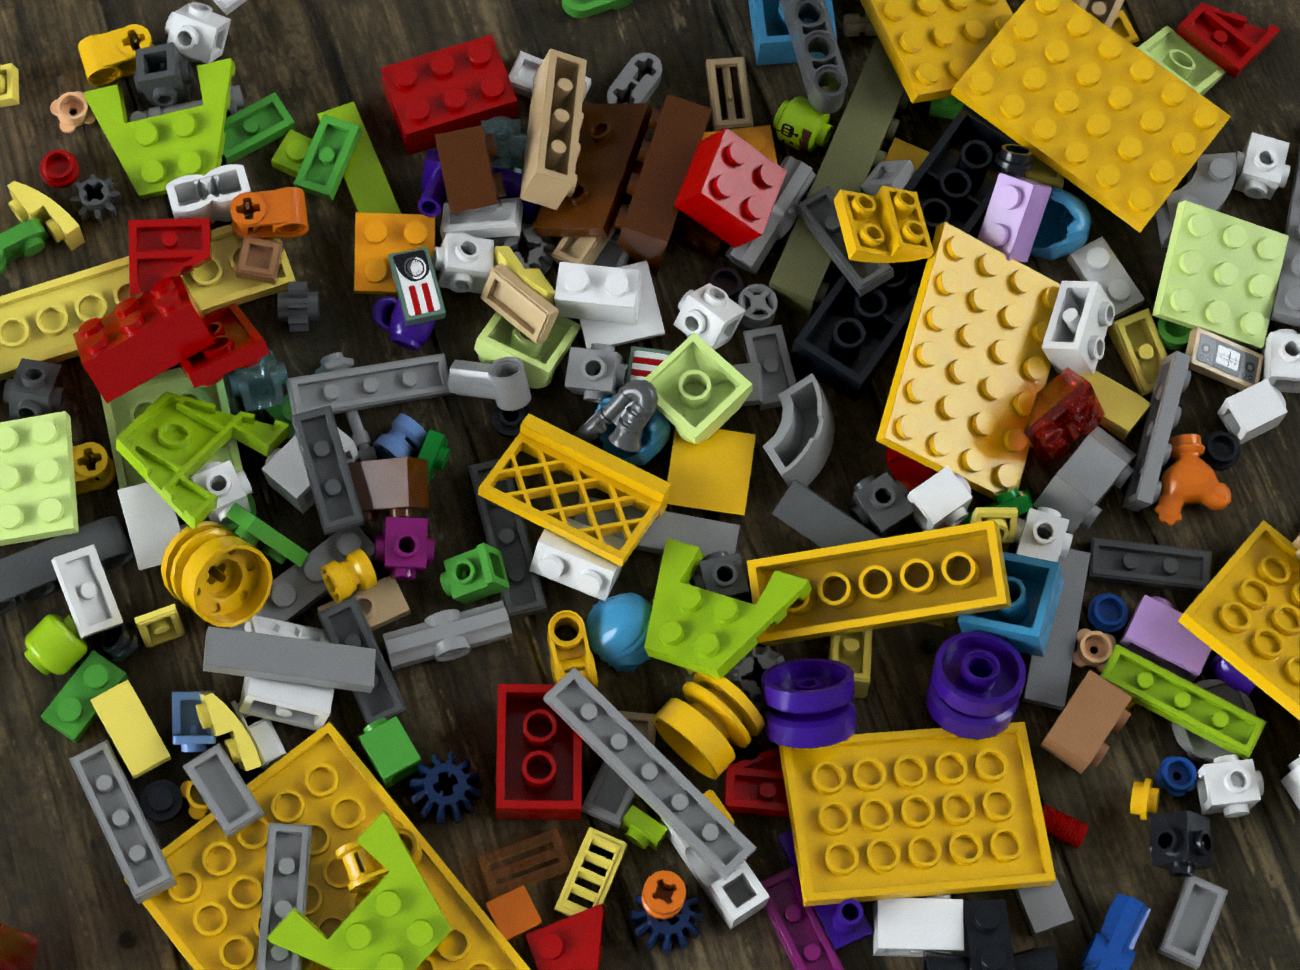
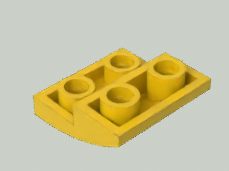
M882 186L878 193L873 196L840 189L833 199L849 260L869 263H898L930 258L934 253L917 192Z
M675 427L667 482L671 483L668 504L745 516L756 434L718 429L710 438L695 445L682 439Z

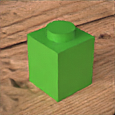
M397 716L388 721L385 717L379 718L364 728L363 731L365 733L359 736L361 747L385 789L417 772V766L420 763L422 764L421 757Z

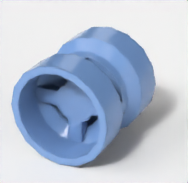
M400 413L392 421V429L387 434H381L373 443L375 450L383 459L412 457L411 455L416 450H421L428 433L411 417Z

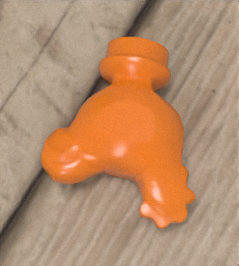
M1181 434L1170 438L1169 443L1172 445L1170 458L1174 459L1175 463L1162 474L1160 480L1162 488L1161 495L1158 497L1159 505L1154 509L1159 515L1158 520L1166 523L1168 526H1173L1175 522L1182 521L1181 510L1184 505L1201 504L1213 511L1224 510L1231 502V491L1226 484L1218 481L1212 467L1200 459V456L1205 452L1201 436L1197 434Z

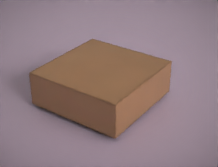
M244 236L235 271L236 277L276 284L284 252L283 242Z

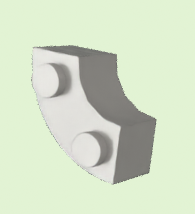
M1236 152L1201 155L1187 174V184L1181 189L1173 191L1156 212L1161 248H1166L1169 245L1179 202L1186 200L1218 212L1220 211L1235 181L1237 170Z
M813 373L778 394L783 407L782 420L775 435L763 445V448L788 487H790L794 480H798L805 486H808L824 467L833 446L835 434L833 411L829 400Z
M1097 426L1087 435L1070 459L1055 474L1033 506L1037 509L1038 507H1047L1062 514L1061 518L1070 520L1067 532L1073 534L1081 525L1088 529L1102 511L1097 505L1112 486L1115 485L1121 489L1134 472V469L1129 464L1136 454Z

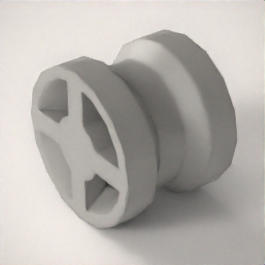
M752 284L742 290L738 298V305L746 310L739 323L742 328L749 331L772 325L775 319L778 300L770 287L764 284ZM755 311H762V312H763V314H761V313H759V314H753V313H754Z

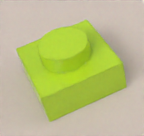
M289 129L271 159L272 167L296 178L312 139Z
M634 805L631 806L624 816L621 827L627 831L625 837L630 842L642 849H646L649 846L657 851L666 838L668 830L667 827Z

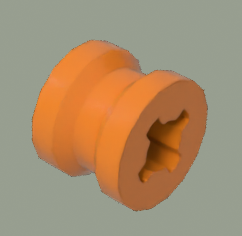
M662 870L653 873L644 884L641 898L643 908L656 919L665 920L673 918L683 907L686 896L685 884L680 876L674 872Z

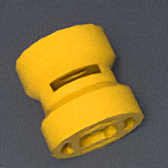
M361 549L348 553L345 562L333 560L321 566L324 584L331 597L337 603L351 598L352 593L357 589L366 591L377 585V577L373 565Z

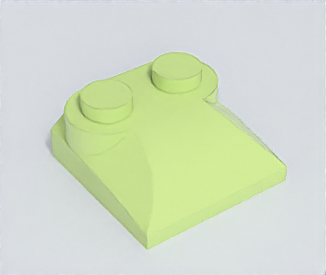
M1165 26L1137 47L1202 96L1226 73V71L1175 33L1169 26Z
M495 312L477 337L474 350L477 352L481 363L492 364L494 361L504 357H517L521 359L524 364L529 388H544L551 383L556 368L578 335L581 324L566 317L557 316L547 340L537 345L498 312Z
M695 332L644 379L653 384L657 391L658 402L656 408L676 427V431L682 439L695 445L710 438L741 408L752 392V383Z

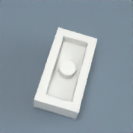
M1103 236L1069 254L1067 261L1081 281L1100 283L1110 302L1114 305V320L1143 304L1145 298Z
M94 544L54 557L51 560L80 639L120 626L123 623Z

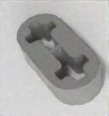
M644 52L633 56L609 87L606 104H617V97L623 99L629 90L631 91L630 103H646L661 82L662 63L660 59L651 53ZM647 67L652 69L651 75L646 74L640 82H637L638 70L643 71Z

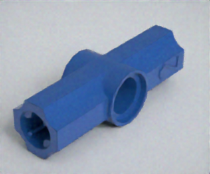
M1118 893L1111 902L1112 904L1105 915L1099 933L1094 934L1080 963L1082 970H1129L1136 953L1133 951L1151 909L1145 906L1143 902L1131 896Z

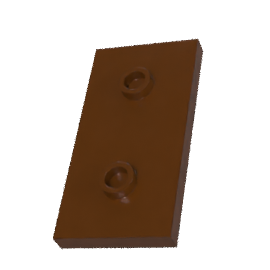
M649 103L582 104L584 119L579 131L578 143L581 144L575 170L577 184L572 196H566L557 210L545 206L540 207L533 226L538 236H609L653 113Z

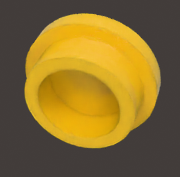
M1145 778L1144 782L1134 781L1130 803V814L1140 815V820L1146 821L1149 813H1157L1160 789L1153 788V781L1149 778Z

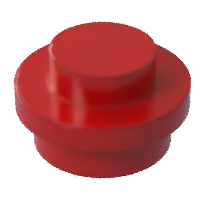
M57 149L48 152L40 163L39 171L42 180L48 186L66 188L77 180L80 166L73 154Z

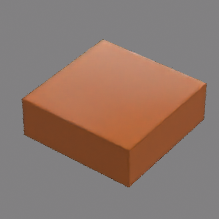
M524 885L485 903L494 925L508 942L543 925Z

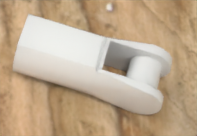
M235 700L231 702L236 717L244 726L256 748L262 764L261 768L268 769L287 754L271 720L262 718L248 726L244 718L251 715L238 712L239 703H236Z

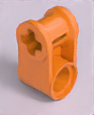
M284 187L270 191L245 192L237 195L231 202V226L233 233L239 239L243 240L244 236L260 239L296 238L305 235L309 231L305 193L300 188ZM251 214L253 219H245V215ZM248 227H252L251 232L248 231Z

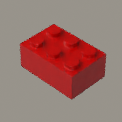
M492 34L381 67L382 90L407 156L437 147L436 134L482 125L486 128V131L517 122L518 100Z
M180 275L172 279L164 278L159 280L150 288L149 292L136 299L128 298L123 300L114 308L113 312L101 319L96 317L87 320L73 334L81 363L106 403L215 343L202 310Z
M498 684L496 820L580 821L582 738L544 701V695L556 684Z

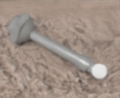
M231 83L229 93L231 95L230 110H227V112L233 115L238 112V109L245 108L240 85L232 86ZM203 100L162 108L157 106L148 108V111L137 110L131 114L130 122L203 105Z
M342 352L329 354L320 360L321 367L315 370V373L349 369L354 365V359L344 357ZM358 411L345 412L353 433L352 439L356 448L359 449L360 461L378 460L374 447L370 446L371 440L368 432L364 430Z

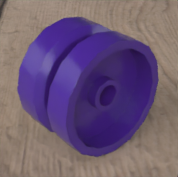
M964 632L944 641L936 653L932 674L926 689V706L931 717L944 730L962 738L985 739L995 737L1006 730L1015 716L1018 699L1022 694L1026 681V666L1020 653L1009 642L991 633Z
M803 658L773 665L763 672L761 677L762 698L766 705H768L763 713L765 722L764 733L768 740L778 745L792 748H819L846 741L855 734L857 728L856 707L850 701L855 693L854 672L850 666L835 660Z

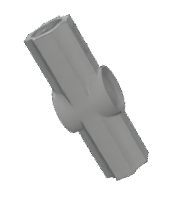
M791 156L785 157L780 165L787 172L763 235L739 247L734 248L730 246L725 254L730 262L751 274L757 273L776 240H780L790 230L797 217L795 205L800 203L816 177L810 166Z
M502 600L460 612L458 609L443 610L428 616L424 623L404 627L382 635L393 671L432 659L444 662L460 658L468 654L471 648L512 637V629Z

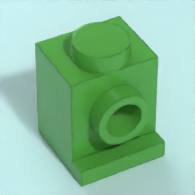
M486 543L476 545V549L443 560L446 572L440 574V582L446 595L452 596V599L467 605L510 589L501 550ZM469 570H470V574H469V576L467 577L466 571H469Z

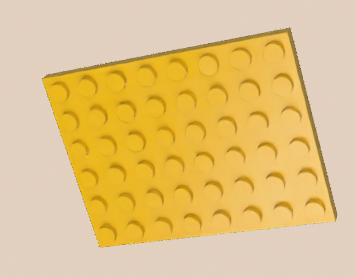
M330 721L247 784L248 789L265 814L263 818L228 839L212 812H210L163 848L161 851L177 885L142 902L193 970H256L269 823L312 825L306 917L326 936H330L373 889L350 893L348 889V884L350 883L349 876L343 860L337 859L335 851L343 845L357 840L363 831L384 810L391 818L394 827H407L417 836L422 850L421 861L417 868L451 926V932L416 970H531ZM402 840L409 853H411L413 845L409 841ZM358 858L357 862L362 873L364 868L360 858ZM302 957V970H332Z

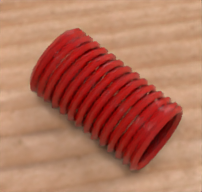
M1045 804L1042 811L1047 835L1049 834L1050 837L1053 836V838L1059 839L1063 843L1066 842V844L1078 849L1085 838L1089 825L1081 822V820L1078 821L1077 818L1074 820V817L1071 818V815L1068 816L1064 812L1061 813V810L1058 811V809Z

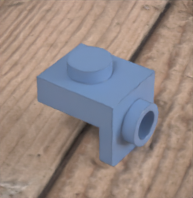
M207 690L215 695L214 690ZM172 691L173 745L181 744V752L207 751V744L216 743V736L211 733L210 728H202L196 711V705L202 703L199 693L204 691Z

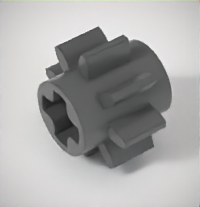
M91 174L90 179L83 183H75L79 196H73L70 198L73 209H80L78 214L82 223L90 219L97 222L98 226H102L103 221L110 217H118L114 205L122 203V197L119 191H113L114 184L111 178L103 181L96 178L94 174Z
M308 281L288 282L287 292H278L277 294L278 321L288 322L290 332L309 331L310 321H319L320 319L319 291H309Z

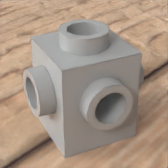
M592 343L591 349L570 347L565 387L573 394L584 395L583 400L602 403L604 398H610L617 394L619 389L625 385L628 364H625L626 360L618 352H615V347L611 345Z

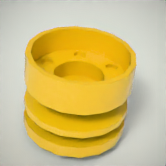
M202 521L195 529L189 526L185 527L172 538L163 554L161 573L165 587L182 604L189 607L204 621L214 626L234 627L249 621L262 609L270 595L273 576L271 565L259 549L243 540L228 527L216 521Z
M696 672L693 676L694 682H686L682 687V692L688 703L678 698H671L656 713L652 723L663 740L688 765L710 779H717L735 760L736 755L730 743L740 748H746L751 742L750 735L757 736L764 729L765 722L755 705L727 678L718 679Z

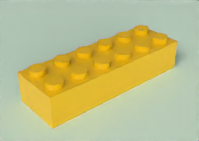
M994 520L747 561L753 604L758 602L775 570L807 579L812 588L810 594L803 601L798 598L786 610L787 616L778 625L771 624L758 637V642L765 646L1012 607L1000 529Z

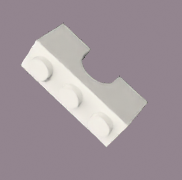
M662 818L660 819V823L668 828L667 837L730 930L766 906L770 896L746 861L724 881Z

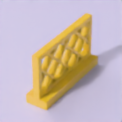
M528 413L520 425V433L479 486L478 495L622 567L656 518L660 519L667 509L671 483ZM520 451H523L537 458L539 463L518 466L515 457ZM561 470L573 476L574 481L554 484L550 472ZM543 474L547 486L526 489L522 477ZM515 478L519 491L504 493L494 488L498 481ZM597 488L609 494L610 499L590 502L586 490ZM578 491L582 504L567 507L561 506L559 494ZM550 496L554 509L540 511L532 507L530 499ZM633 506L646 514L642 518L626 520L622 507ZM614 509L618 522L598 525L594 512ZM586 514L590 527L576 529L568 525L566 517ZM622 532L625 539V544L621 550H618L604 543L602 535Z

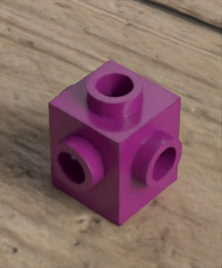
M386 516L383 522L382 536H376L374 544V561H381V573H391V579L414 580L416 579V574H423L426 569V563H433L434 539H427L428 519ZM399 547H405L409 553L401 551Z

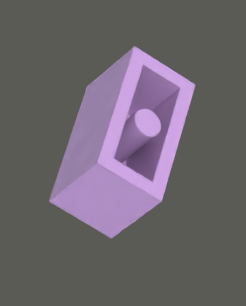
M999 173L977 239L1004 253L1008 261L1013 258L1018 262H1028L1052 187L1021 176Z
M1144 595L1136 606L1118 644L1192 683L1200 675L1212 650L1177 621L1183 613L1175 610L1172 603L1161 597H1149L1147 595Z

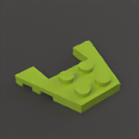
M231 58L197 66L203 105L128 122L123 88L118 84L84 92L85 99L138 196L143 200L166 195V185L178 177L191 174L205 176L209 171L221 166L226 137L224 132L227 110H230L231 95L229 94L231 80L235 76L236 70L235 62Z
M165 391L116 437V450L187 525L195 529L217 508L218 496L188 479L231 438L268 457L288 437L290 425L275 420L274 425L255 421V414L240 411L237 415L216 410V404Z
M668 538L664 546L644 645L649 657L722 679L759 643L757 638L771 624L778 625L787 616L786 610L798 598L803 601L812 590L809 580L777 570L774 571L756 604L689 585V581L698 568L699 561H702L704 557L700 547Z
M383 810L357 838L356 842L389 872L330 936H326L296 907H293L267 936L271 943L332 970H416L451 932V926L425 879L421 876L411 858V854L396 831L391 818Z

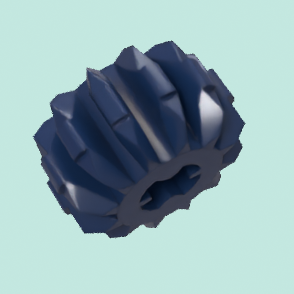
M448 753L446 763H440L439 756L433 754L431 755L433 768L420 763L417 766V772L422 778L410 780V787L415 791H419L411 797L414 806L424 805L421 811V816L424 819L429 818L436 811L438 825H444L446 814H451L453 821L458 824L462 821L460 809L469 814L475 812V805L470 800L480 799L482 796V790L473 786L480 781L479 772L467 773L471 766V762L468 759L462 760L456 766L455 753ZM448 781L449 787L455 784L452 787V795L444 796L443 791L439 794L437 793L440 791L439 784L441 782Z
M685 884L686 894H687V891H688V888H689V887H688V885ZM637 895L635 903L643 910L632 911L631 920L643 923L635 929L634 934L637 938L647 934L651 935L647 941L646 948L652 950L659 940L663 941V953L670 954L671 941H675L678 948L683 951L688 946L684 935L693 939L698 938L700 931L693 924L703 922L704 913L691 911L700 904L698 896H693L684 901L682 909L675 916L674 924L670 925L667 920L660 922L649 915L643 908L642 895Z

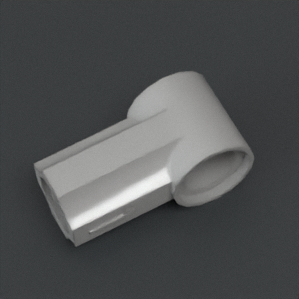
M517 357L500 358L492 364L455 359L450 366V374L447 381L450 393L493 399L496 401L497 407L505 411L521 409L532 398L523 361Z

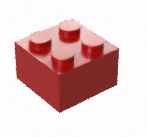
M725 128L699 142L674 206L736 248L763 235L787 171L732 131Z

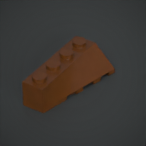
M667 94L662 108L654 107L648 129L654 130L652 140L643 139L636 160L644 163L641 173L632 172L625 193L632 196L629 207L621 205L614 228L621 230L617 245L636 263L647 261L650 274L653 276H657L679 211L674 206L697 146L702 141L712 110L711 108Z

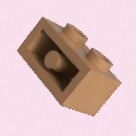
M1089 670L1039 747L1081 774L1089 764L1097 768L1110 748L1109 745L1104 743L1110 731L1112 730L1119 734L1132 714L1125 709L1132 696L1092 670Z

